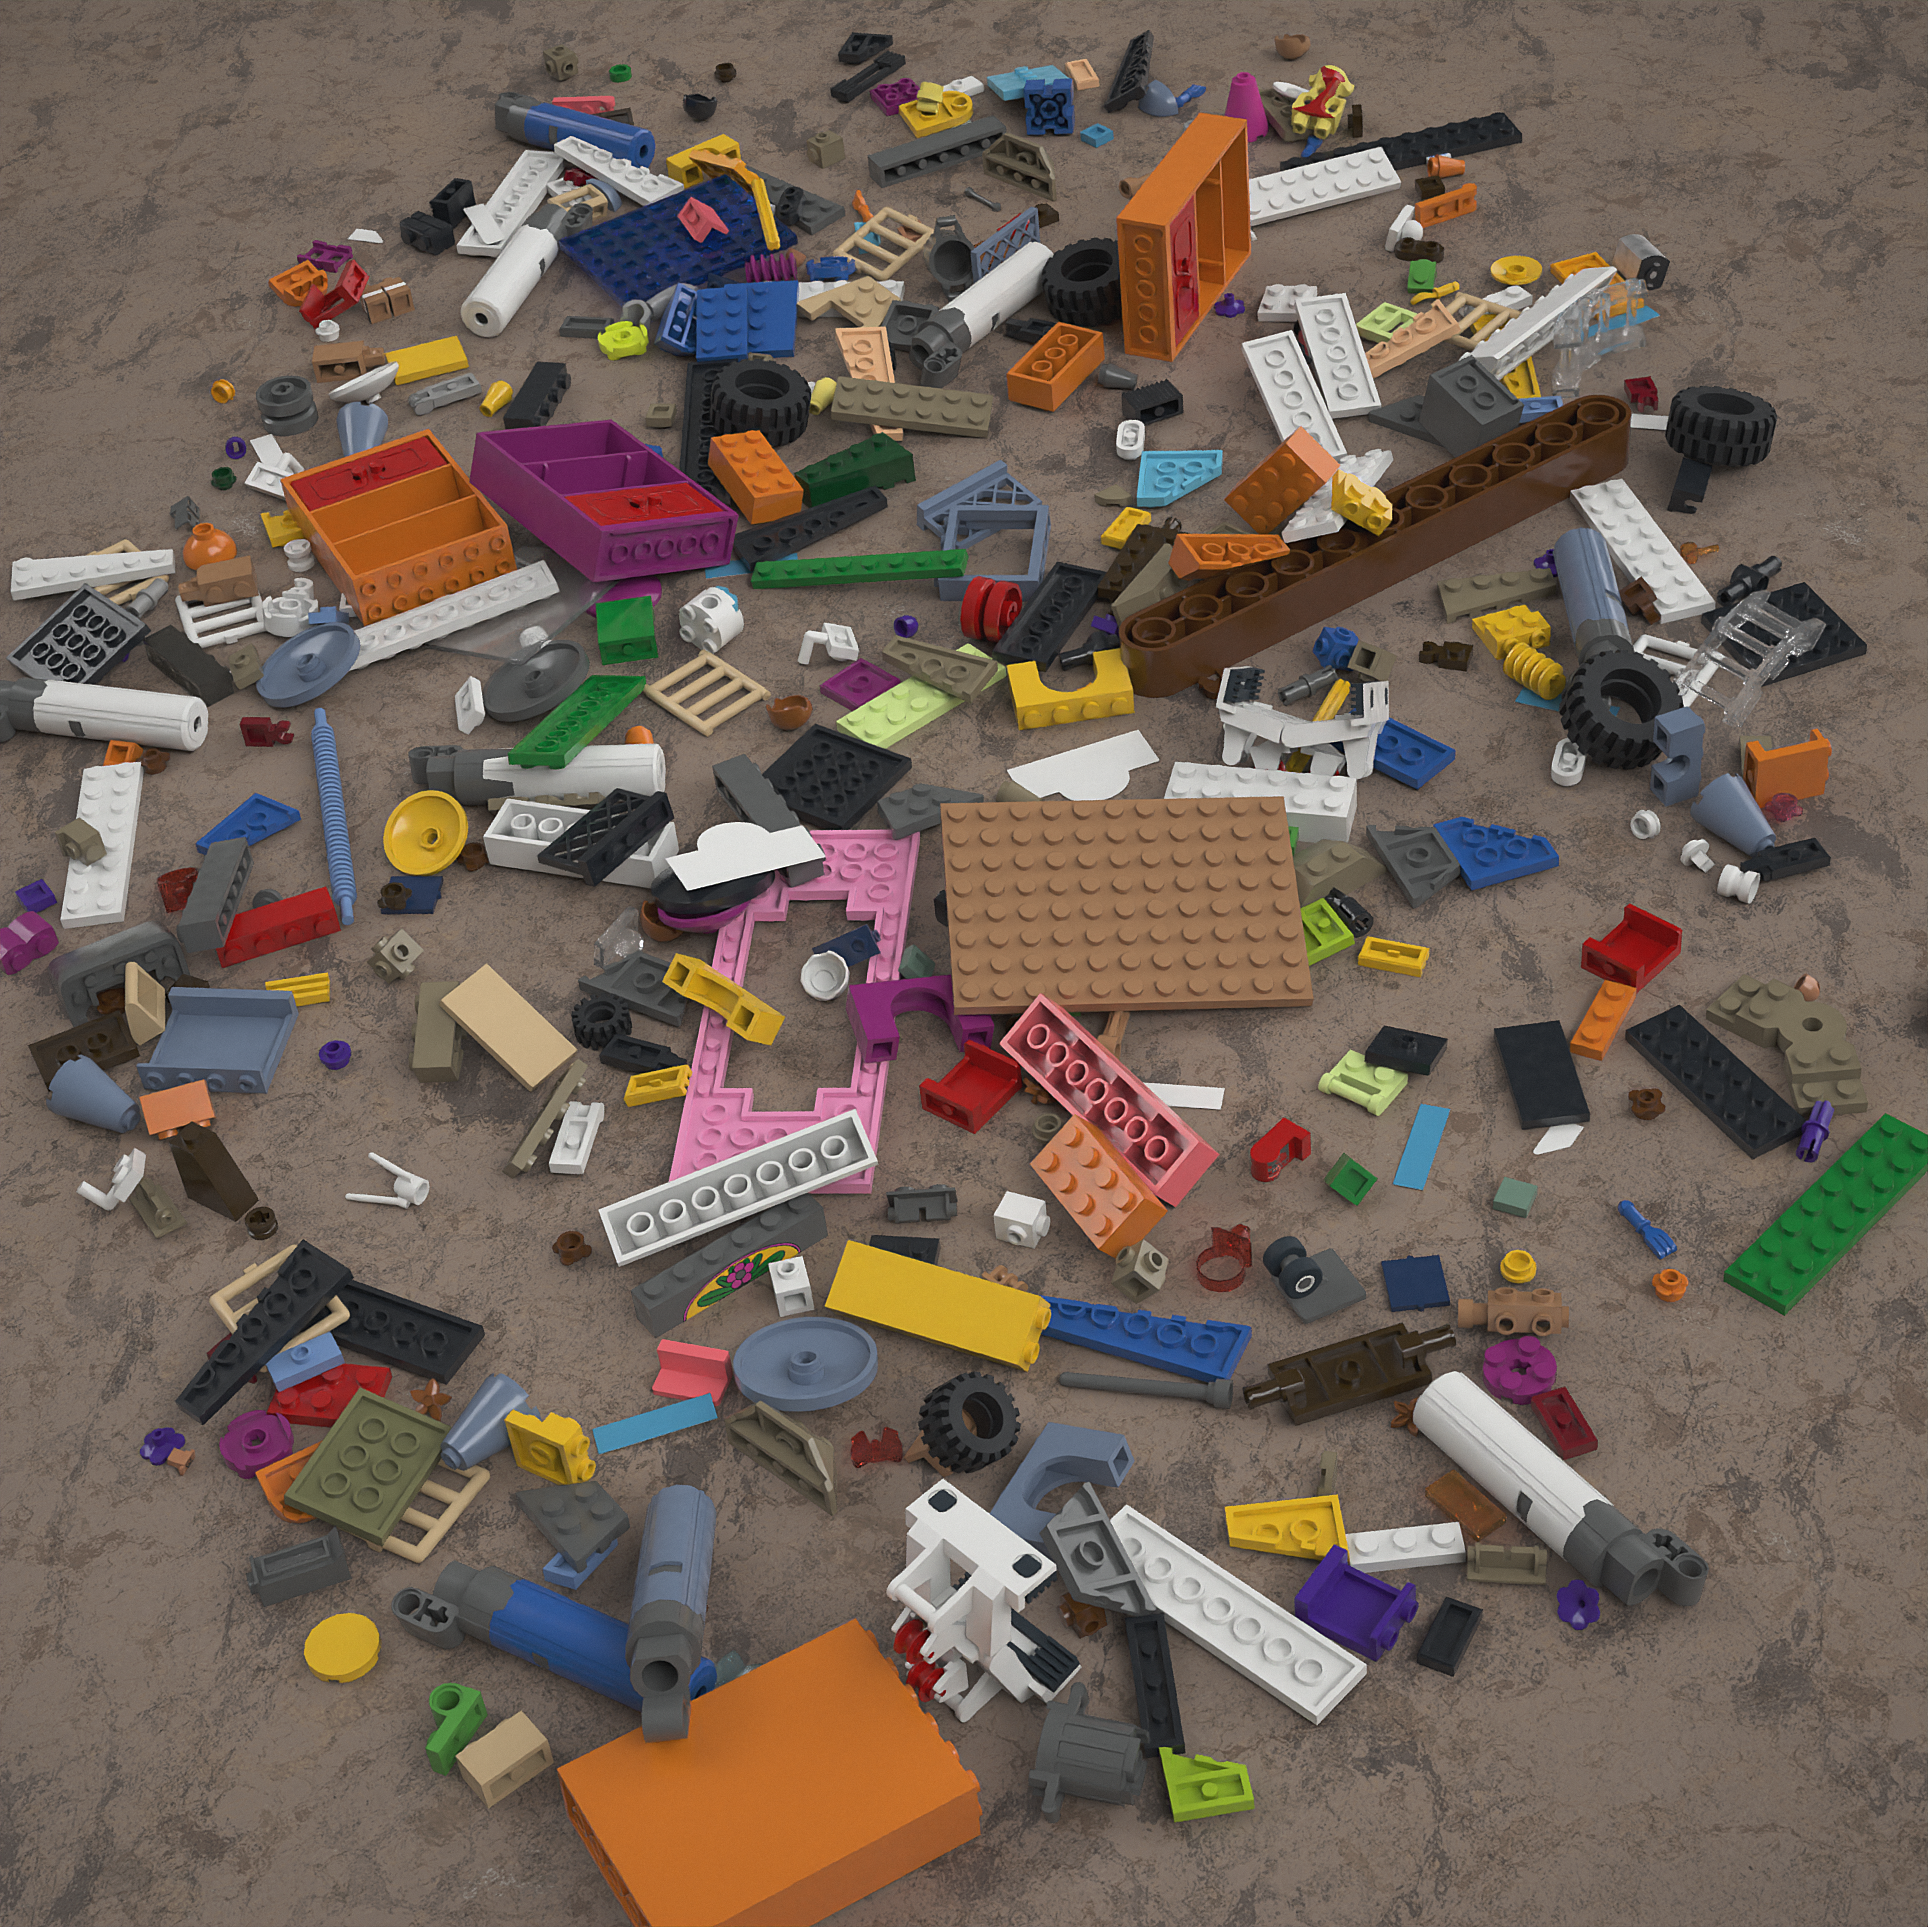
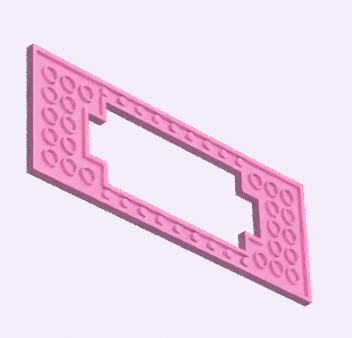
M892 829L809 831L816 844H820L826 856V861L823 862L825 875L791 888L779 871L775 869V879L772 885L766 891L751 899L750 904L740 916L730 924L719 929L712 968L740 987H743L755 921H786L789 900H848L846 907L847 920H875L874 930L878 931L881 941L877 942L881 953L870 957L866 983L901 980L902 974L898 970L906 946L920 845V831L898 840L892 838ZM704 1005L691 1068L693 1073L689 1078L690 1083L687 1088L669 1182L853 1109H856L875 1156L877 1155L889 1061L864 1063L857 1043L850 1088H818L814 1111L752 1112L754 1101L752 1088H724L734 1031L726 1026L728 1022L726 1018ZM875 1166L808 1193L871 1194Z

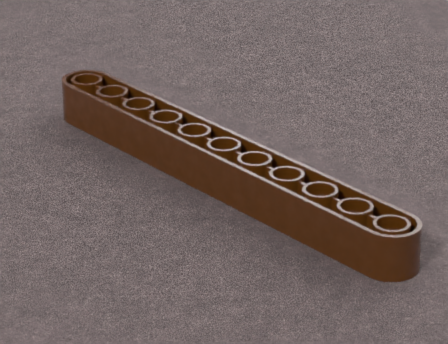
M1588 395L1575 399L1384 492L1383 494L1386 495V499L1392 504V521L1379 536L1348 519L1338 532L1285 543L1290 549L1289 555L1206 578L1130 615L1120 625L1119 641L1121 660L1127 667L1133 693L1146 698H1162L1174 695L1198 683L1201 677L1209 678L1217 674V669L1229 668L1569 498L1571 490L1595 485L1618 474L1629 463L1632 417L1630 407L1624 401L1607 395Z

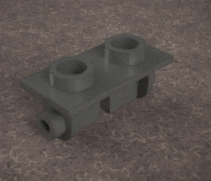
M936 1184L930 1186L929 1189L915 1190L912 1187H898L894 1191L886 1192L890 1206L888 1207L889 1221L895 1220L896 1224L920 1222L919 1210L926 1209L927 1221L951 1220V1217L958 1215V1199L955 1187L949 1188V1186L944 1184Z

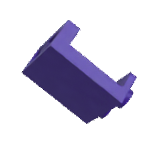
M1335 1544L1294 1598L1296 1618L1323 1636L1375 1662L1379 1660L1385 1650L1390 1651L1394 1647L1400 1628L1405 1622L1410 1623L1413 1620L1419 1606V1602L1416 1601L1415 1584L1407 1582L1404 1588L1399 1590L1348 1565V1551Z

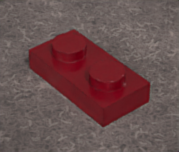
M1565 1386L1531 1397V1408L1563 1461L1598 1449V1439Z

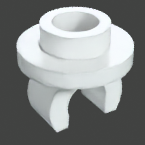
M1692 840L1683 847L1680 860L1685 866L1695 863L1706 873L1715 865L1706 855L1709 849V844L1706 840Z

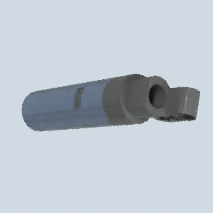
M1580 527L1579 529L1569 530L1555 543L1553 557L1579 668L1589 657L1596 654L1599 655L1602 651L1612 650L1615 653L1617 649L1628 650V653L1633 654L1634 647L1606 540L1599 532L1590 528ZM1579 668L1574 670L1573 673L1570 675L1567 681V685L1569 684V682L1571 681V679L1576 674ZM1602 695L1605 706L1610 710V696Z
M673 1485L663 1488L651 1498V1502L646 1509L625 1649V1659L630 1669V1681L634 1690L643 1697L642 1730L646 1743L688 1738L691 1714L690 1678L701 1662L717 1511L713 1501L702 1490H698L690 1485Z

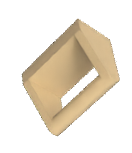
M592 184L547 200L548 204L559 205L568 212L572 206L565 208L561 204L589 194L592 199L581 203H586L593 208V221L607 216L608 200Z
M128 962L125 965V1011L130 1033L134 1041L142 1045L165 1031V989L137 963Z

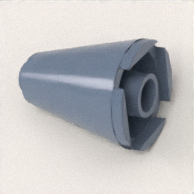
M352 402L339 409L336 424L343 456L346 457L382 444L388 430V416L383 409L372 403H369V406L361 405V402Z
M1727 773L1713 780L1700 792L1703 796L1700 803L1697 805L1693 802L1690 815L1698 824L1752 858L1758 856V851L1775 847L1776 835L1745 781L1738 773H1735V777Z
M82 1054L77 1055L80 1058L79 1060L74 1062L69 1059L57 1071L49 1086V1090L53 1092L51 1100L46 1098V1104L50 1111L63 1117L119 1133L133 1130L138 1125L141 1117L139 1105L92 1059Z
M494 1373L490 1374L442 1441L441 1458L445 1464L453 1470L458 1468L465 1471L509 1447L511 1442L504 1419L512 1410L525 1415H533L542 1422L537 1407L535 1406L531 1410L525 1402L529 1397L526 1391L504 1374L499 1373L496 1377H494Z

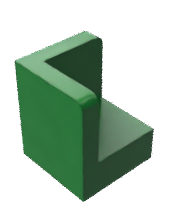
M1343 1153L1326 1175L1324 1181L1354 1205L1358 1206L1378 1178L1347 1154Z

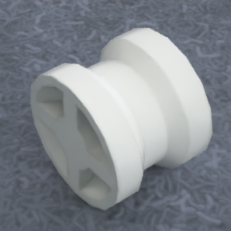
M297 539L288 542L284 546L285 555L289 557L287 563L291 571L302 572L314 566L315 561L313 555L310 554L312 549L308 540Z

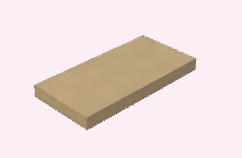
M487 963L440 1001L439 1006L530 1092L536 1089L577 1053V1049Z

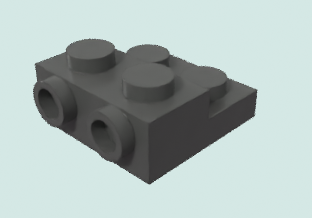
M892 300L881 327L886 326L888 341L894 345L895 349L910 351L912 338L918 334L920 325L940 309L932 304L924 305L907 300Z

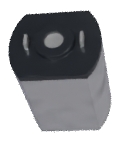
M1630 234L1619 239L1612 265L1641 291H1651L1662 287L1670 261L1644 236L1638 234Z

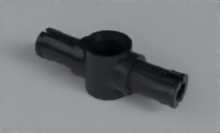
M1770 556L1761 564H1754L1751 567L1744 564L1738 565L1731 575L1730 584L1718 591L1717 602L1725 607L1730 606L1738 599L1763 595L1768 587L1769 578L1781 571V560L1776 556Z
M1097 631L1088 637L1086 643L1082 644V647L1059 653V660L1063 671L1085 664L1089 666L1094 665L1093 652L1120 648L1119 636L1116 634L1109 636L1104 631Z

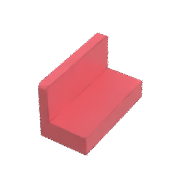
M690 197L678 214V218L691 236L700 243L703 242L712 228L725 235L729 232L714 209L693 197Z
M662 1339L657 1348L661 1369L652 1386L653 1394L686 1401L710 1393L714 1406H719L733 1376L729 1351Z

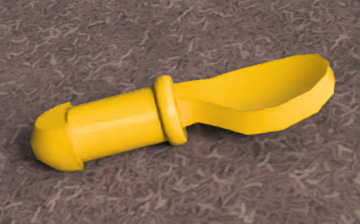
M1454 281L1438 288L1435 287L1432 290L1433 293H1418L1412 297L1410 302L1414 305L1424 299H1440L1459 290L1460 285Z

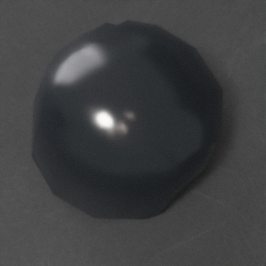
M685 94L683 109L689 117L697 120H706L714 115L718 100L715 97L709 99L700 94Z

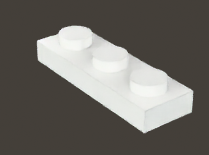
M1459 1522L1345 1534L1349 1550V1566L1364 1573L1466 1562V1551Z

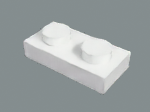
M471 676L455 695L458 727L460 731L468 735L475 726H479L483 722L485 717L480 681Z

